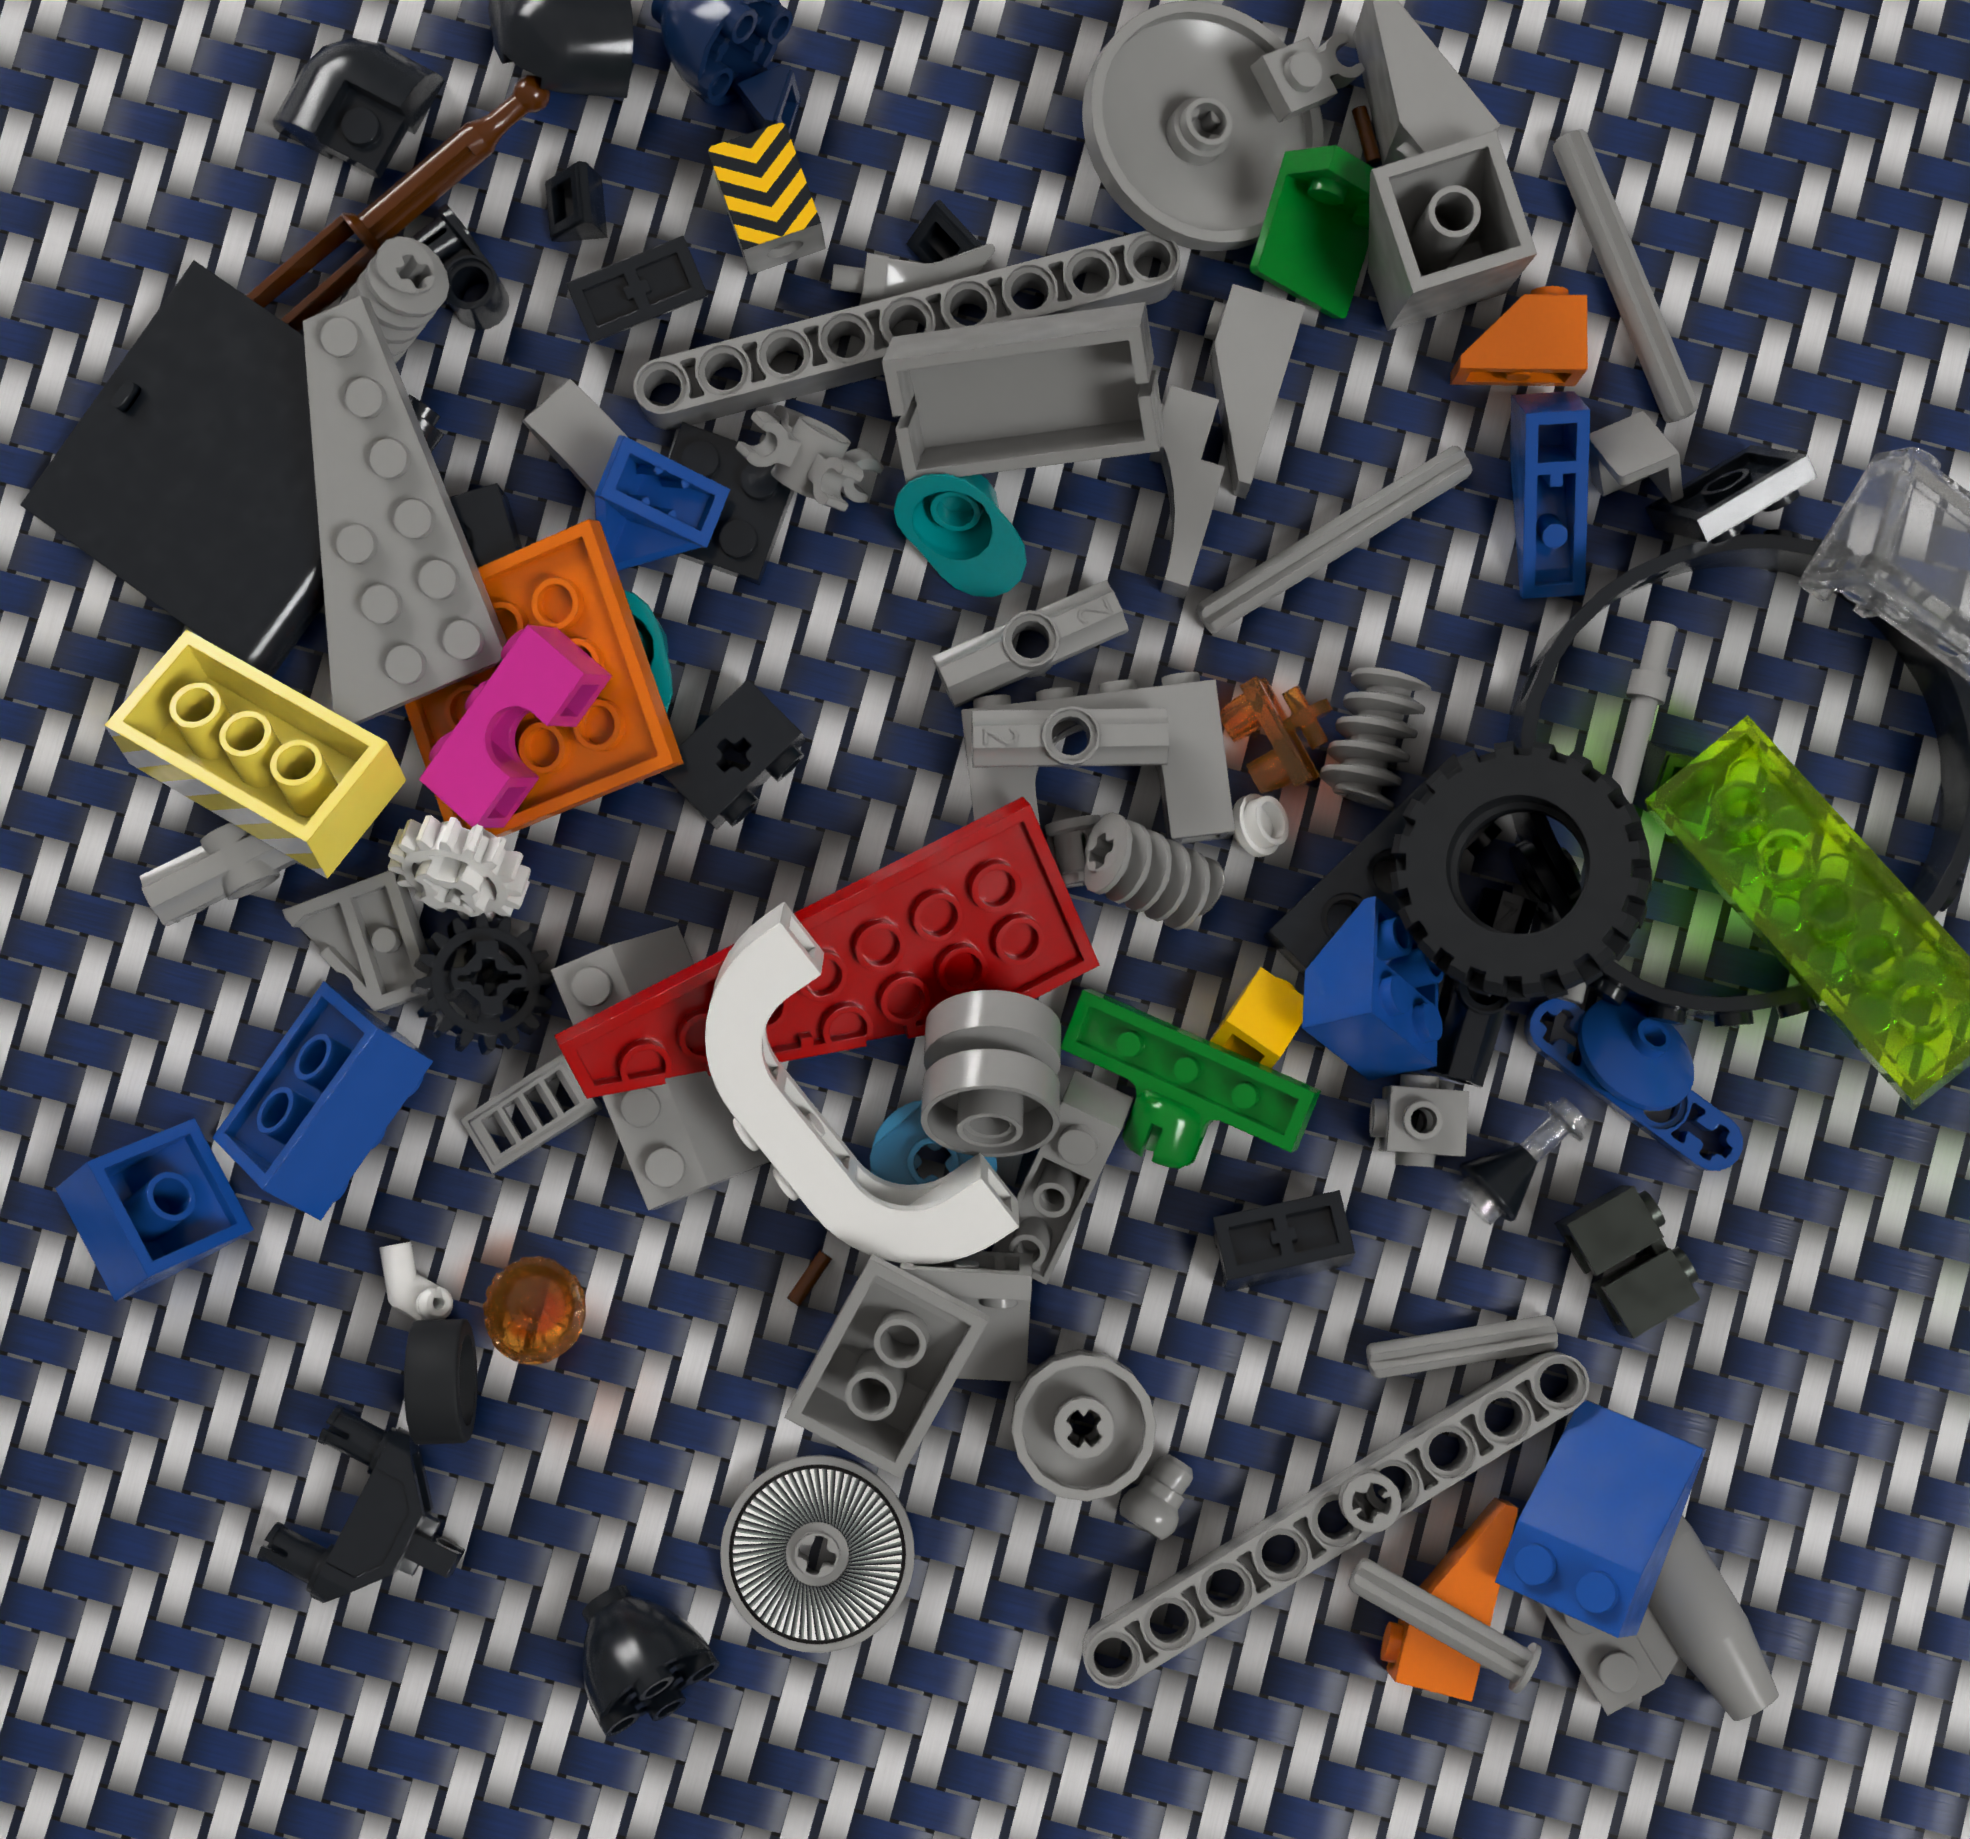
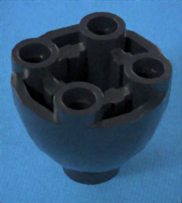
M626 1585L616 1586L603 1592L587 1604L582 1611V1616L588 1624L583 1652L584 1686L590 1707L607 1737L621 1733L634 1724L639 1717L647 1713L652 1721H658L669 1716L685 1703L686 1698L682 1690L708 1677L719 1667L720 1662L702 1635L688 1621L661 1605L646 1599L633 1597Z

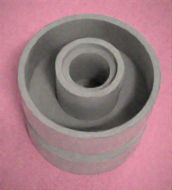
M980 990L958 994L940 1002L930 1011L925 1024L924 1067L926 1073L924 1074L922 1084L921 1125L925 1133L933 1141L947 1149L962 1154L975 1156L981 1152L984 1157H1007L1036 1150L1052 1140L1059 1129L1060 1081L1057 1075L1061 1065V1023L1054 1011L1032 997L1002 990Z

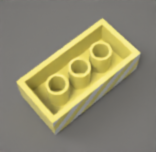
M187 629L104 725L129 764L327 879L406 782V778L387 741Z

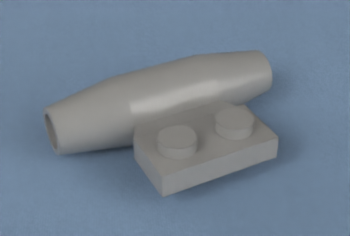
M1681 1516L1637 1635L1617 1638L1540 1603L1607 1716L1663 1685L1679 1658L1682 1659L1734 1721L1743 1720L1762 1711L1779 1696L1746 1614L1694 1529L1683 1516Z

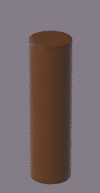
M1358 106L1352 110V115L1365 161L1370 165L1379 162L1381 156L1367 106Z
M819 1250L787 1299L800 1307L832 1258Z

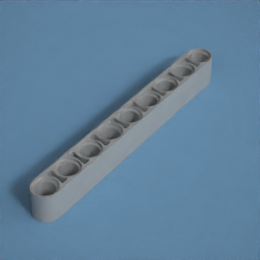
M1145 230L660 357L645 363L638 370L633 382L634 395L646 420L653 426L664 430L681 428L683 422L693 425L884 375L882 359L894 337L891 333L892 329L903 320L917 321L924 326V332L966 327L959 324L952 316L953 312L964 304H974L984 310L986 316L980 323L975 325L1146 302V305L1154 304L1165 299L1174 289L1180 266V250L1175 241H1166ZM1143 257H1154L1164 263L1167 271L1158 277L1149 278L1141 275L1136 270L1134 264ZM1092 272L1100 275L1105 280L1107 286L1102 291L1088 294L1080 291L1073 281L1083 273ZM1024 288H1033L1039 290L1045 296L1046 301L1041 307L1026 310L1020 308L1014 302L1013 296ZM852 335L864 342V347L859 354L851 358L839 357L831 351L833 343L843 336ZM792 351L804 358L802 365L790 374L775 372L770 367L772 360L782 352ZM723 367H733L743 373L740 382L729 390H719L710 385L713 374ZM663 383H673L681 388L678 399L668 406H657L650 402L649 398L652 391Z
M1557 1351L1530 1355L1102 1618L1087 1630L1082 1643L1083 1660L1088 1675L1095 1683L1105 1688L1119 1689L1127 1686L1373 1535L1374 1533L1363 1532L1353 1527L1349 1522L1341 1531L1335 1533H1326L1319 1528L1318 1514L1320 1509L1326 1503L1339 1499V1490L1344 1480L1351 1474L1361 1470H1375L1379 1472L1388 1466L1400 1467L1405 1476V1483L1400 1492L1402 1501L1401 1512L1397 1518L1399 1519L1576 1410L1585 1401L1589 1392V1377L1585 1367L1577 1359ZM1561 1364L1568 1374L1566 1390L1558 1397L1546 1398L1540 1388L1541 1375L1547 1367ZM1507 1398L1513 1406L1514 1418L1505 1430L1491 1432L1484 1420L1487 1406L1493 1400ZM1443 1432H1453L1459 1441L1457 1457L1451 1463L1444 1466L1434 1465L1429 1456V1446L1432 1440ZM1370 1483L1366 1493L1356 1491L1353 1496L1352 1505L1357 1504L1362 1509L1357 1516L1363 1519H1369L1373 1510L1379 1509L1384 1511L1387 1505V1499H1380L1375 1495L1374 1483ZM1276 1535H1287L1293 1538L1295 1543V1553L1292 1559L1280 1567L1265 1564L1262 1559V1549L1265 1542ZM1230 1569L1237 1572L1240 1576V1587L1237 1593L1225 1601L1209 1597L1206 1593V1583L1209 1577L1215 1571ZM1166 1603L1178 1605L1185 1611V1621L1182 1627L1172 1634H1160L1150 1626V1618L1153 1611ZM1118 1638L1125 1641L1130 1647V1655L1122 1666L1105 1668L1094 1659V1652L1103 1640Z

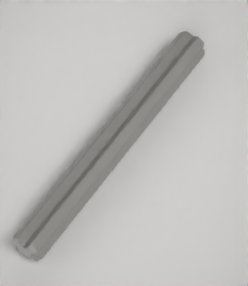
M1583 129L1566 133L1556 139L1553 145V152L1663 420L1671 423L1685 419L1698 409V401L1587 132Z
M1451 446L1199 602L1196 608L1201 622L1210 633L1221 631L1464 481L1473 471L1466 454L1460 447Z

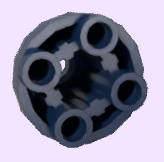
M653 0L651 6V15L655 21L661 24L666 52L679 76L692 92L706 103L715 106L735 101L741 96L737 83L768 70L767 66L777 50L778 43L786 37L793 22L791 11L783 7L779 0Z

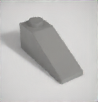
M1235 284L1232 285L1227 304L1214 301L1204 338L1215 341L1210 365L1216 399H1219L1218 410L1233 495L1246 499L1305 305Z

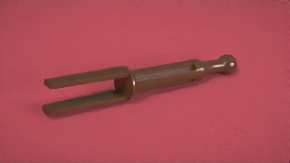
M526 75L520 78L514 86L513 94L493 111L479 119L464 124L360 214L343 212L246 296L265 308L355 233L365 246L280 319L299 332L303 329L304 320L323 312L357 282L359 275L367 268L369 261L377 254V250L386 240L397 235L494 152L502 136L526 114L537 113L547 106L550 101V90L540 88L542 78L536 75Z

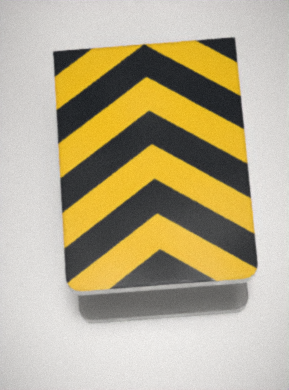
M777 123L709 148L708 153L716 173L715 178L750 275L826 249L822 224L787 126L784 123Z

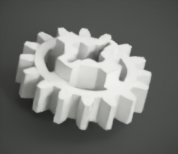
M426 815L423 824L412 819L408 820L404 829L399 828L388 854V857L391 858L388 870L399 874L396 881L399 886L416 889L413 898L423 901L426 905L442 913L447 909L457 910L460 917L466 920L469 917L479 916L482 913H485L488 922L493 920L495 913L502 917H511L513 909L519 910L530 884L528 879L531 873L529 867L520 865L523 859L521 852L506 851L504 849L507 841L505 838L496 837L478 824L473 826L471 830L463 828L455 817H450L449 821L439 822L432 815Z

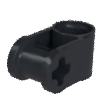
M445 203L438 208L439 217L411 238L427 245L443 263L449 280V290L445 302L459 320L467 327L476 330L490 329L498 325L506 316L509 308V295L494 268L480 251L481 249L474 238ZM479 283L489 285L487 293L482 299L476 302L462 301L465 291L470 286Z

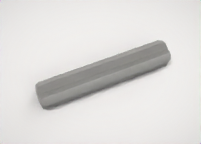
M1542 1315L1374 1342L1367 1345L1366 1358L1371 1375L1379 1379L1553 1351L1558 1347V1334L1553 1318Z

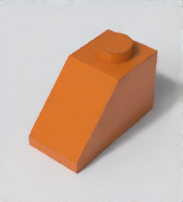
M1560 286L1539 287L1531 290L1530 294H1524L1460 355L1450 373V385L1576 386L1588 370L1587 295H1569V290Z

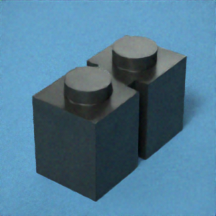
M1625 1185L1616 1187L1559 1220L1555 1225L1584 1274L1592 1271L1594 1276H1598L1644 1248L1646 1249V1253L1590 1284L1619 1335L1634 1339L1701 1299L1692 1285L1699 1278L1691 1261L1681 1248L1676 1247L1671 1250V1248H1667L1662 1239L1664 1236L1659 1227L1665 1224V1219L1657 1203L1647 1191L1644 1190L1638 1193L1635 1186Z

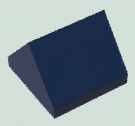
M780 64L737 83L746 115L757 130L777 123H784L789 134L791 133L801 103L794 71H792L791 66Z

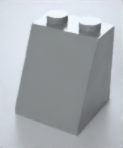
M1496 130L1371 170L1368 273L1387 331L1505 294L1537 255Z

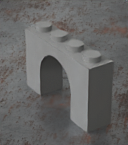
M1183 672L1162 677V686L1137 689L1136 680L1127 679L1102 683L1099 685V693L1074 696L1072 687H1057L1036 692V701L1011 704L1010 695H990L974 699L973 708L961 710L974 821L1024 797L1031 804L1040 825L1035 779L1039 767L972 768V710H1056L1068 706L1083 709L1167 708L1169 722L1168 765H1154L1160 783L1166 838L1180 844L1230 838L1235 832L1216 679L1200 681L1198 672ZM1060 722L1052 730L1053 744L1055 745L1063 738L1084 729L1076 722Z

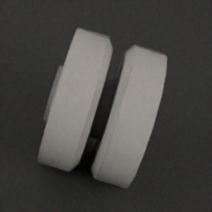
M1082 1349L1051 1355L1032 1369L1015 1395L1011 1419V1431L1018 1459L1034 1482L1058 1497L1086 1502L1115 1495L1139 1477L1153 1453L1157 1426L1150 1397L1129 1367L1106 1353ZM1076 1411H1079L1083 1417L1087 1412H1090L1094 1417V1426L1086 1434H1078L1072 1429L1070 1418Z

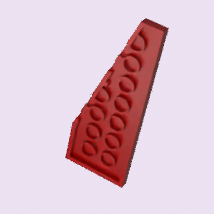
M1021 797L795 912L794 915L824 952L822 973L819 977L788 997L775 1009L766 1024L768 1041L779 1062H786L866 1047V1041L901 1034H905L908 1038L924 1036L926 1019L930 1011L937 1004L952 996L971 991L1002 990L1023 994L1036 999L1099 966L1100 964L1031 804L1024 797ZM734 944L554 1035L561 1052L587 1099L666 1084L665 1078L706 1071L711 1076L705 1046L706 1019L719 970Z

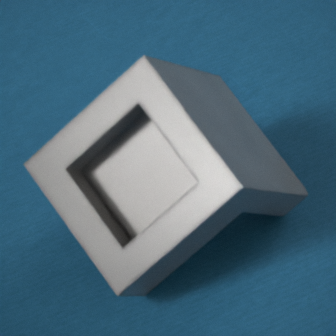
M1644 411L1590 433L1589 464L1591 480L1602 496L1649 477L1670 503L1683 498L1679 452Z

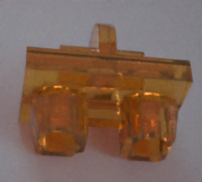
M1256 676L1240 685L1243 694L1234 698L1220 710L1221 722L1233 742H1239L1262 728L1274 749L1246 764L1248 772L1260 793H1269L1288 787L1291 784L1294 787L1305 786L1320 778L1317 769L1296 732L1299 730L1303 732L1312 750L1329 741L1318 722L1319 719L1333 710L1327 698L1309 705L1299 685L1282 694L1293 714L1288 717L1267 678L1259 679Z

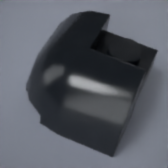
M489 0L488 13L494 47L502 64L514 62L519 68L541 77V89L567 94L627 98L633 54L631 0Z
M349 38L323 46L303 66L275 115L273 125L277 132L329 159H332L334 155L381 179L406 132L409 131L416 134L445 81L436 72L382 44Z

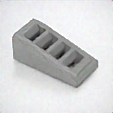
M561 1054L460 1120L491 1173L495 1174L604 1107L598 1097L586 1098L564 1055ZM557 1077L575 1105L566 1112L548 1082ZM537 1090L553 1117V1120L546 1125L542 1123L527 1095ZM516 1103L533 1132L524 1139L505 1109ZM492 1116L496 1118L512 1145L502 1153L484 1124V1121Z

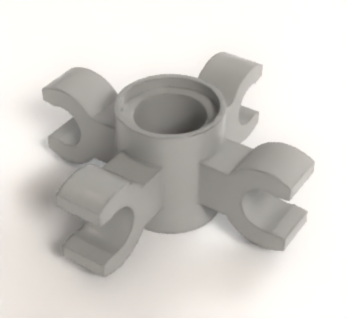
M777 405L774 410L776 416L780 417L781 424L767 412H753L750 419L762 430L766 431V435L762 434L758 445L751 446L744 442H738L736 446L737 451L749 463L757 467H768L775 464L771 475L781 484L803 496L815 499L819 504L842 512L846 511L848 503L842 499L841 492L853 502L864 503L867 501L869 495L859 485L855 484L854 481L861 482L864 477L863 470H872L880 474L883 471L884 466L871 453L861 448L847 451L851 442L842 433L819 420L805 416L782 405Z

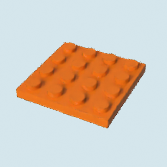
M585 520L478 567L507 641L516 632L525 629L527 625L558 628L612 675L609 682L576 727L546 726L531 712L523 717L515 734L516 750L522 762L540 778L504 828H484L485 830L491 832L496 837H503L684 764L600 521ZM498 666L404 705L426 768L431 762L429 754L433 746L442 736L453 731L466 713L465 702L468 696L479 684L489 680ZM435 795L444 822L449 821L450 817H455L463 828L471 830L472 827Z

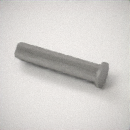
M1362 1558L1354 1568L1348 1583L1353 1593L1510 1680L1509 1690L1516 1694L1521 1692L1529 1682L1541 1656L1542 1648L1540 1645L1534 1642L1528 1647L1519 1644L1368 1558Z

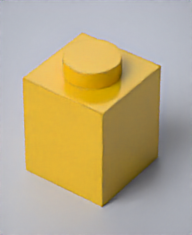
M1260 967L1237 997L1210 1041L1272 1068L1280 1059L1303 1022L1304 996L1297 992L1296 988L1288 981L1275 977Z

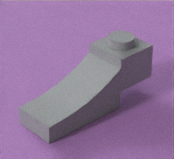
M1170 385L1165 404L1161 403L1164 430L1160 451L1151 452L1149 460L1161 464L1170 502V549L1161 592L1185 599L1225 466L1201 460L1219 399Z

